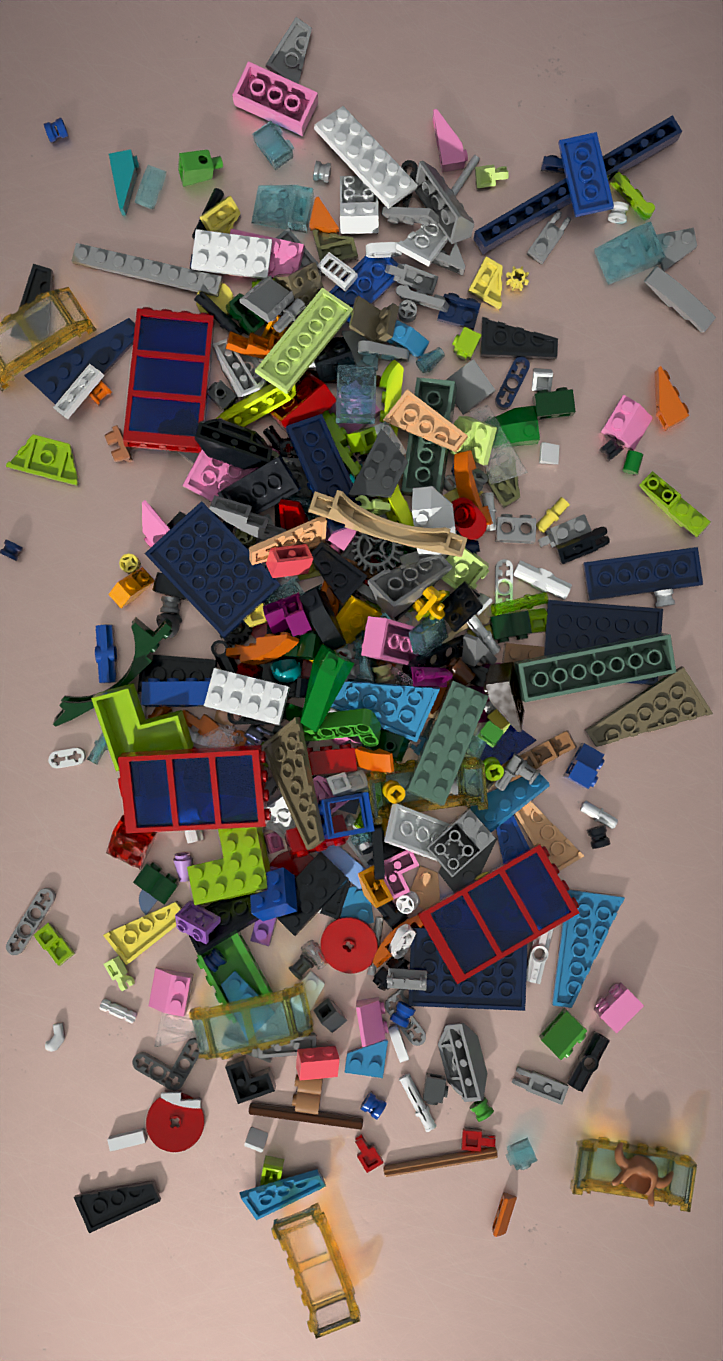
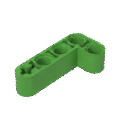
M366 708L329 712L318 732H314L302 724L306 741L358 736L364 745L374 747L378 745L381 733L380 722L374 712Z

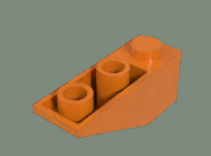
M660 366L655 371L656 415L666 431L689 417V410L687 405L681 402L677 388L670 383L668 372Z

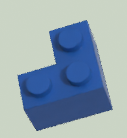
M581 743L563 777L586 789H589L590 786L594 787L598 780L596 769L602 767L605 761L602 759L604 754L585 743Z
M284 867L266 872L267 891L250 896L251 914L262 921L297 912L295 875Z

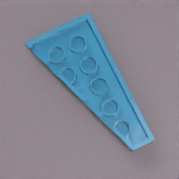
M348 681L344 682L331 707L339 711L362 708L370 709L380 722L381 728L417 742L440 688Z

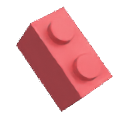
M307 544L274 547L270 549L266 566L272 578L308 574L313 556Z
M336 1046L298 1049L296 1070L299 1080L338 1077L340 1059Z

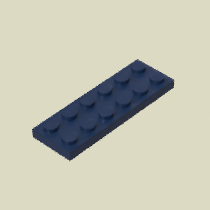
M320 414L286 426L287 434L313 493L316 491L334 498L337 490L344 492L355 504L362 506L360 501L355 500L358 496H348L353 483L323 415ZM326 518L331 534L346 529L344 527L345 524Z
M698 547L583 563L588 601L703 585Z

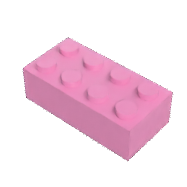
M249 61L232 95L235 106L301 136L304 135L318 105L317 92Z
M368 616L362 644V656L408 667L411 659L428 651L431 631L387 618Z

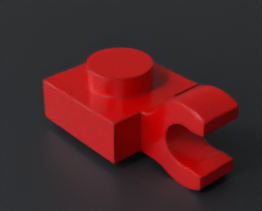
M463 1128L462 1150L481 1151V1146L495 1147V1136H482V1130Z
M362 1134L355 1138V1143L361 1151L357 1154V1157L367 1173L384 1163L374 1144L368 1147Z

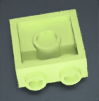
M459 416L454 425L468 435V438L457 452L450 450V454L455 455L459 452L471 450L475 462L488 465L497 427L469 416Z
M465 548L462 557L448 555L445 558L453 567L441 579L454 589H457L464 581L475 589L477 587L476 582L480 578L484 579L488 574L489 564L477 554Z

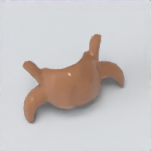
M620 1142L617 1145L615 1161L621 1168V1172L612 1180V1185L616 1186L622 1182L627 1188L647 1195L648 1204L653 1207L655 1205L654 1188L662 1189L667 1187L673 1179L674 1172L670 1171L663 1178L658 1177V1169L654 1161L642 1155H635L627 1159L623 1154V1143Z

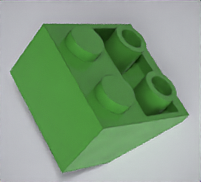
M564 1007L539 1037L562 1060L564 1057L570 1056L577 1042L581 1043L585 1039L587 1029Z

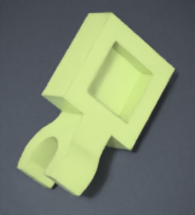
M494 164L475 167L477 189L496 186V180L509 178L506 166L498 167L497 169H495Z
M364 495L355 498L356 501L362 503L360 507L377 516L391 511L390 503L382 502V499H373L370 502Z
M119 956L103 964L112 980L116 979L121 991L128 989L125 982L129 986L135 984L134 979L126 975L128 971Z

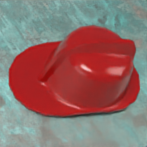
M464 497L452 501L455 527L460 535L470 540L483 536L486 531L487 522L477 506L470 499Z

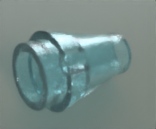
M438 347L419 356L416 364L421 372H431L438 362L445 357V354Z

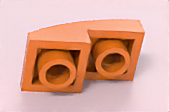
M362 746L355 748L357 767L377 772H394L392 753L380 748L375 751Z

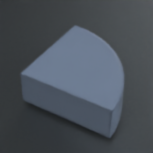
M141 890L139 905L143 913L147 915L158 900L144 890Z

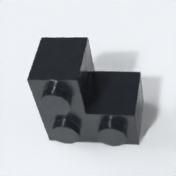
M246 1055L227 1062L225 1068L238 1104L275 1091L276 1083L270 1067L251 1073Z

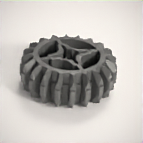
M364 533L361 536L355 534L354 537L358 539V542L353 541L352 545L357 548H353L351 552L357 554L353 557L355 561L359 560L357 566L361 567L364 565L363 571L367 572L370 567L371 574H374L376 569L380 573L383 568L388 570V566L395 569L394 561L400 563L401 560L397 555H403V551L398 550L404 547L403 544L392 542V552L388 556L386 548L390 541L384 539L374 540L371 535ZM367 541L369 543V549L367 550L366 555L364 556L363 546L364 543ZM372 542L380 546L383 555L380 552L375 551L376 549L374 548L375 546L372 544ZM375 557H382L385 560L381 563L368 562Z

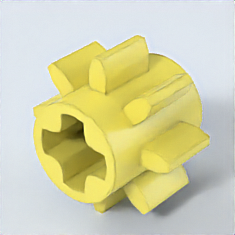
M513 266L512 273L507 272L506 277L510 278L507 280L506 285H511L512 291L517 288L522 291L523 284L528 285L529 283L525 279L528 277L529 272L525 273L523 266L520 269H516Z

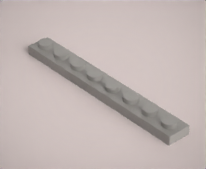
M76 243L72 257L73 264L194 292L203 291L204 294L216 297L219 296L223 280L222 276Z

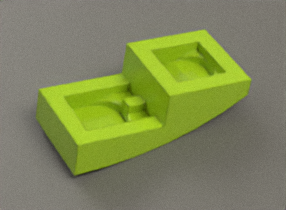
M47 923L33 935L41 947L48 951L58 966H61L75 954L50 923Z

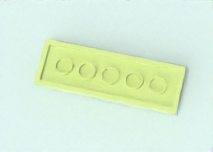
M321 288L258 365L255 373L285 394H288L350 317L353 308L324 288Z

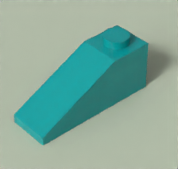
M131 149L109 153L118 205L122 216L127 214L138 175L136 168H139L138 158L133 155Z

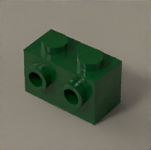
M561 387L553 392H549L547 389L537 391L533 396V406L537 419L544 420L573 416L576 412L573 389L568 390L567 387Z
M381 729L377 746L369 747L362 743V747L372 751L380 748L392 753L394 764L395 761L402 763L410 741L404 736Z

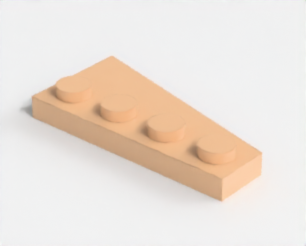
M408 389L383 419L388 424L454 452H457L468 438V435Z
M320 516L249 547V560L251 564L255 565L266 562L270 549L274 547L307 544L309 550L316 548L321 542L325 543L326 518Z
M531 801L515 813L532 845L540 844L542 847L545 846L550 854L548 859L551 864L555 863L559 871L584 857Z

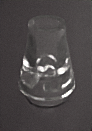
M310 940L301 947L302 955L314 964L318 970L327 964L318 942Z

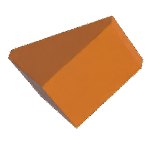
M316 197L309 223L310 231L316 229L319 232L339 235V227L320 198Z

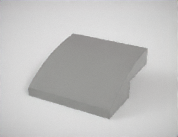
M474 359L446 379L455 381L457 385L455 404L463 415L495 392L494 387Z

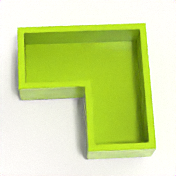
M134 683L98 692L91 698L116 771H119L118 757L123 752L192 749L194 746L182 710L145 719ZM158 760L132 761V767Z
M251 811L222 818V820L258 819L257 812ZM262 827L218 829L224 858L187 867L194 905H205L267 890L266 872L271 871Z

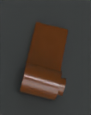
M454 657L446 664V669L453 674L452 679L447 681V687L452 681L466 686L475 677L474 672L460 657L457 659ZM437 687L440 690L430 711L431 714H434L439 709L447 687Z

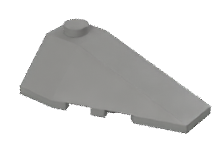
M441 554L420 559L418 562L410 565L403 564L393 570H383L369 579L368 584L379 607L393 619L421 597L427 587L433 586L446 575L453 566Z

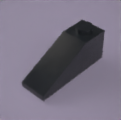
M315 588L300 596L299 598L306 615L323 644L332 650L346 645L347 643L326 592Z

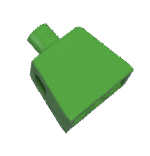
M209 150L179 153L178 171L183 187L213 178L214 169L223 168L221 156L211 158Z

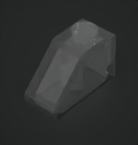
M226 724L225 727H219L196 738L194 743L208 748L234 747L237 745L240 733L236 732V727Z

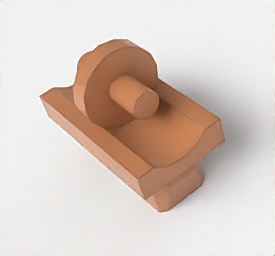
M118 425L113 426V431L104 436L109 446L118 443L120 446L119 449L111 451L114 461H133L128 447L124 446L121 429Z

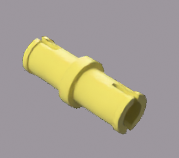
M560 497L551 509L546 510V514L536 524V527L542 533H545L554 521L557 522L559 520V516L570 504L563 497Z

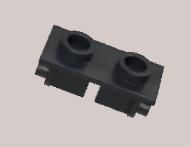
M392 956L386 965L389 968L408 969L410 962L403 959L404 956L399 959H395ZM382 967L372 980L383 991L390 989L387 988L388 971L385 967Z

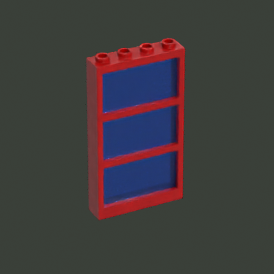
M150 307L137 308L123 434L125 447L200 453L202 448L194 438L199 421L205 422L214 333V315L204 312L199 314H193L189 311L172 312L169 309L153 310Z
M262 745L123 752L118 757L126 833L266 827L268 821L271 820V809L267 808L269 790L266 789L265 782L268 781L267 770H264L263 763L266 762V753L262 751Z
M536 844L417 913L457 984L579 914L577 909L579 904L574 897L571 898L567 891L570 889L564 880H560L558 876L560 873L555 863L551 864L548 859L550 854L545 846L542 847L540 844Z

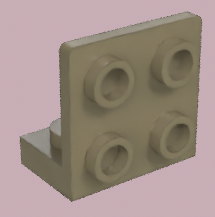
M315 262L291 274H278L274 276L278 284L289 292H293L294 301L298 298L304 302L306 307L321 288H324Z
M357 296L349 327L369 341L383 344L393 337L399 306L392 303L388 307L379 310L362 297Z

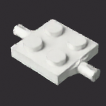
M282 794L267 803V808L271 809V820L268 821L266 827H262L263 834L268 830H272L283 839L285 838L286 830L295 828L296 825Z

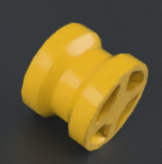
M389 780L382 786V794L389 802L396 804L404 799L405 789L397 781Z

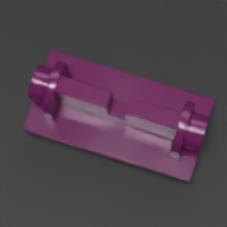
M411 667L413 686L447 687V681L452 679L453 676L452 672L445 668Z

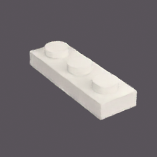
M89 364L53 408L66 419H69L105 375Z

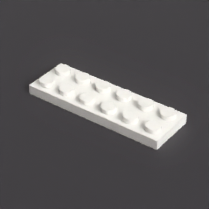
M344 106L315 124L314 130L388 209L417 190L418 185Z

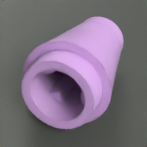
M181 852L175 854L173 861L179 881H190L187 869L188 866H192L190 853Z

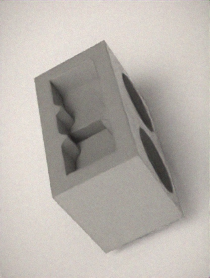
M501 514V517H497L495 542L534 544L536 539V518H532L531 515H520V518L512 517V514ZM502 524H509L511 531L508 533L503 532L501 529ZM521 525H528L530 533H523L520 529Z

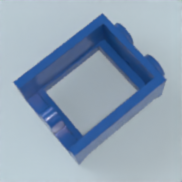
M368 792L318 800L325 839L375 831ZM359 799L364 828L334 833L330 803Z

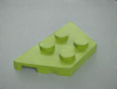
M33 434L27 440L26 445L17 451L18 454L6 464V467L75 486L79 485L72 447L68 443Z

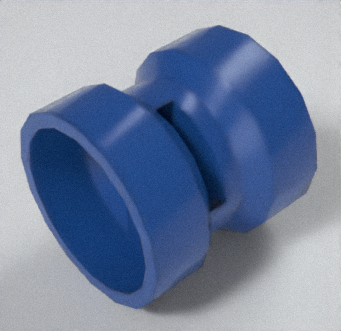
M62 118L56 119L53 123H44V128L50 142L56 141L59 137H68V132Z
M398 1001L396 1005L397 1012L392 1013L390 1020L407 1028L410 1023L408 1018L414 1015L416 1009L402 1001Z
M370 1092L364 1099L360 1109L364 1112H369L371 1117L377 1120L387 1103L383 1100H378L376 1095Z

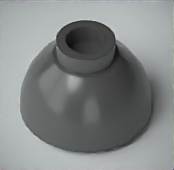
M162 613L157 615L156 622L158 626L166 618L172 622L171 630L173 631L169 638H173L178 633L180 623H182L179 614Z

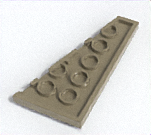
M681 666L676 669V673L667 675L585 729L594 745L598 747L619 741V739L630 736L634 737L640 733L659 730L676 725L679 722L694 720L697 717L708 716L713 713L685 668Z
M295 717L262 744V751L266 753V762L307 850H310L322 843L325 838L302 723H300L301 717Z

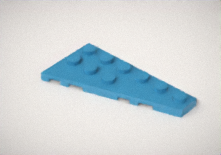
M578 890L567 891L570 897H574L578 902L579 908L577 909L579 914L562 923L552 998L553 1006L573 1007L582 984L590 972L592 963L596 959L625 897ZM566 903L563 916L570 912Z

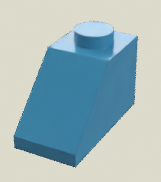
M396 320L393 337L387 343L395 347L408 349L410 351L409 354L421 359L429 341L414 328Z

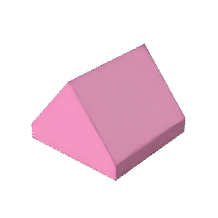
M276 832L264 835L268 854L284 849L282 838Z

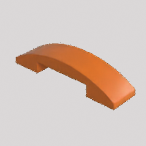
M472 451L456 453L454 455V475L459 498L470 499L485 516L487 525L493 524L488 505L482 506L472 473V470L476 469Z
M432 912V913H431V916H432L433 920H435V919H436V916H435L434 913ZM418 915L398 925L383 940L373 959V964L377 968L392 957L388 948L400 926L409 924L411 927L416 925L420 928L424 927Z

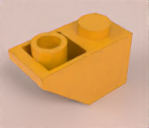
M141 567L118 581L108 595L120 608H123L141 595L155 580Z

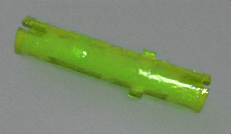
M546 592L534 595L526 594L522 598L492 604L491 611L494 616L525 608L529 610L533 606L547 604L548 595Z

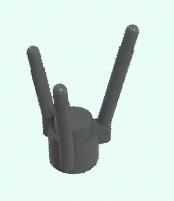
M251 724L244 736L248 738L246 742L252 746L256 745L254 742L258 743L260 740L266 742L268 740L264 733L270 736L276 733L264 729L260 725Z

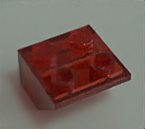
M122 815L112 832L106 854L141 870L154 843L157 832L126 833L125 817Z

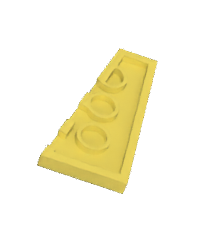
M177 901L107 932L103 936L123 962L128 965L176 927L175 915L182 908Z

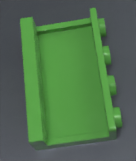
M240 931L203 954H197V964L200 969L204 968L208 984L214 986L216 999L219 1003H223L226 1008L224 1013L228 1020L232 1019L233 1023L238 1022L221 984L235 970L268 1005L275 1001L276 997ZM216 947L224 955L227 963L220 965L218 970L213 972L206 965L203 957L211 954L212 949Z

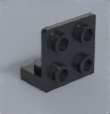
M344 337L332 338L313 361L318 378L324 383L357 372L352 351Z
M465 581L441 602L445 606L443 608L445 612L444 619L454 632H457L483 608L482 603L478 599L480 594Z

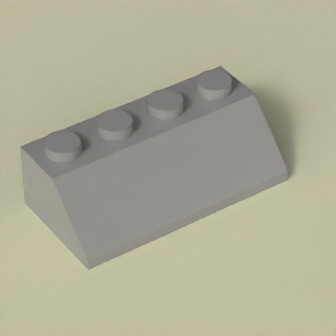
M420 161L415 183L418 185L417 190H415L416 194L426 208H431L440 216L438 226L451 244L470 238L474 228L473 219L464 210L462 203L457 200L453 190L448 187L443 176L431 165Z

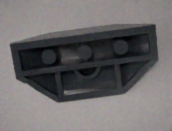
M220 418L205 422L199 421L194 438L208 457L244 470L260 467L268 463L273 447L268 445L256 431Z

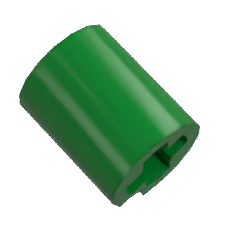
M629 450L622 471L638 475L643 454Z

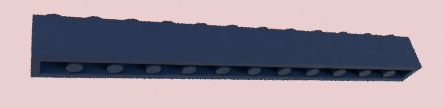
M670 116L605 154L603 161L608 181L612 180L616 173L620 172L622 174L678 141L682 130L674 116ZM566 178L476 230L473 239L482 254L484 255L571 204L572 201Z

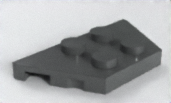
M380 430L348 494L349 497L360 495L366 497H392L408 464V460L384 430Z
M497 838L455 876L451 877L442 866L440 867L438 873L453 892L473 882L481 874ZM458 897L462 904L466 906L467 903L464 897Z

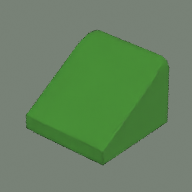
M488 721L480 731V736L493 746H496L504 732L491 721Z

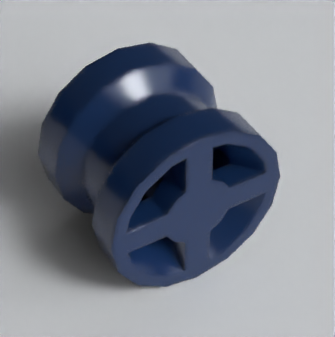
M5 539V546L0 550V554L17 561V555L22 551L23 547Z
M216 947L212 949L211 954L203 957L204 962L213 972H216L220 965L227 963L224 955Z

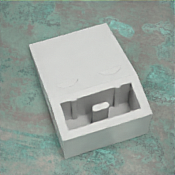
M340 176L341 234L379 233L378 197L358 176Z

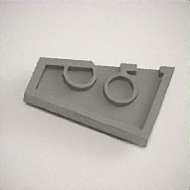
M296 17L265 67L275 74L299 83L312 28Z

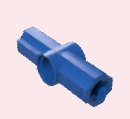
M98 625L95 629L97 646H95L96 663H98L99 683H113L117 679L115 667L117 649L116 645H114L113 625Z

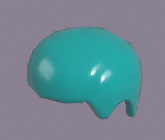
M295 659L279 660L271 664L272 674L279 682L289 683L300 677L302 671L300 662L297 664Z

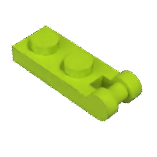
M620 172L616 173L610 184L643 220L650 219L655 210V205L644 200L642 193L638 189H634L627 176L622 175Z

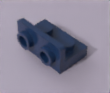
M455 293L444 294L443 297H445L446 302L450 306L448 312L439 311L437 321L462 328L467 327L474 331L481 304L473 298H459V295Z

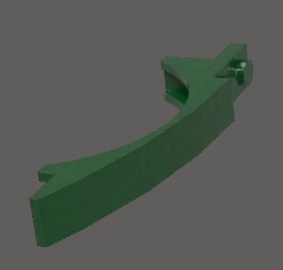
M137 617L134 618L131 625L135 640L133 661L125 675L107 690L128 685L152 662L153 655L151 653L157 650L162 638L167 639L173 631L171 630L172 622L166 618L155 631H152ZM94 695L82 697L64 696L59 705L62 710L55 717L53 725L55 727L93 709L94 705L91 698Z

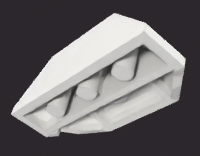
M227 339L212 344L221 369L237 397H243L261 390L267 381L256 374L255 369L263 359L226 349Z
M433 486L413 488L412 515L414 526L422 528L446 527L451 529V533L456 534L453 504ZM417 548L420 559L441 554Z

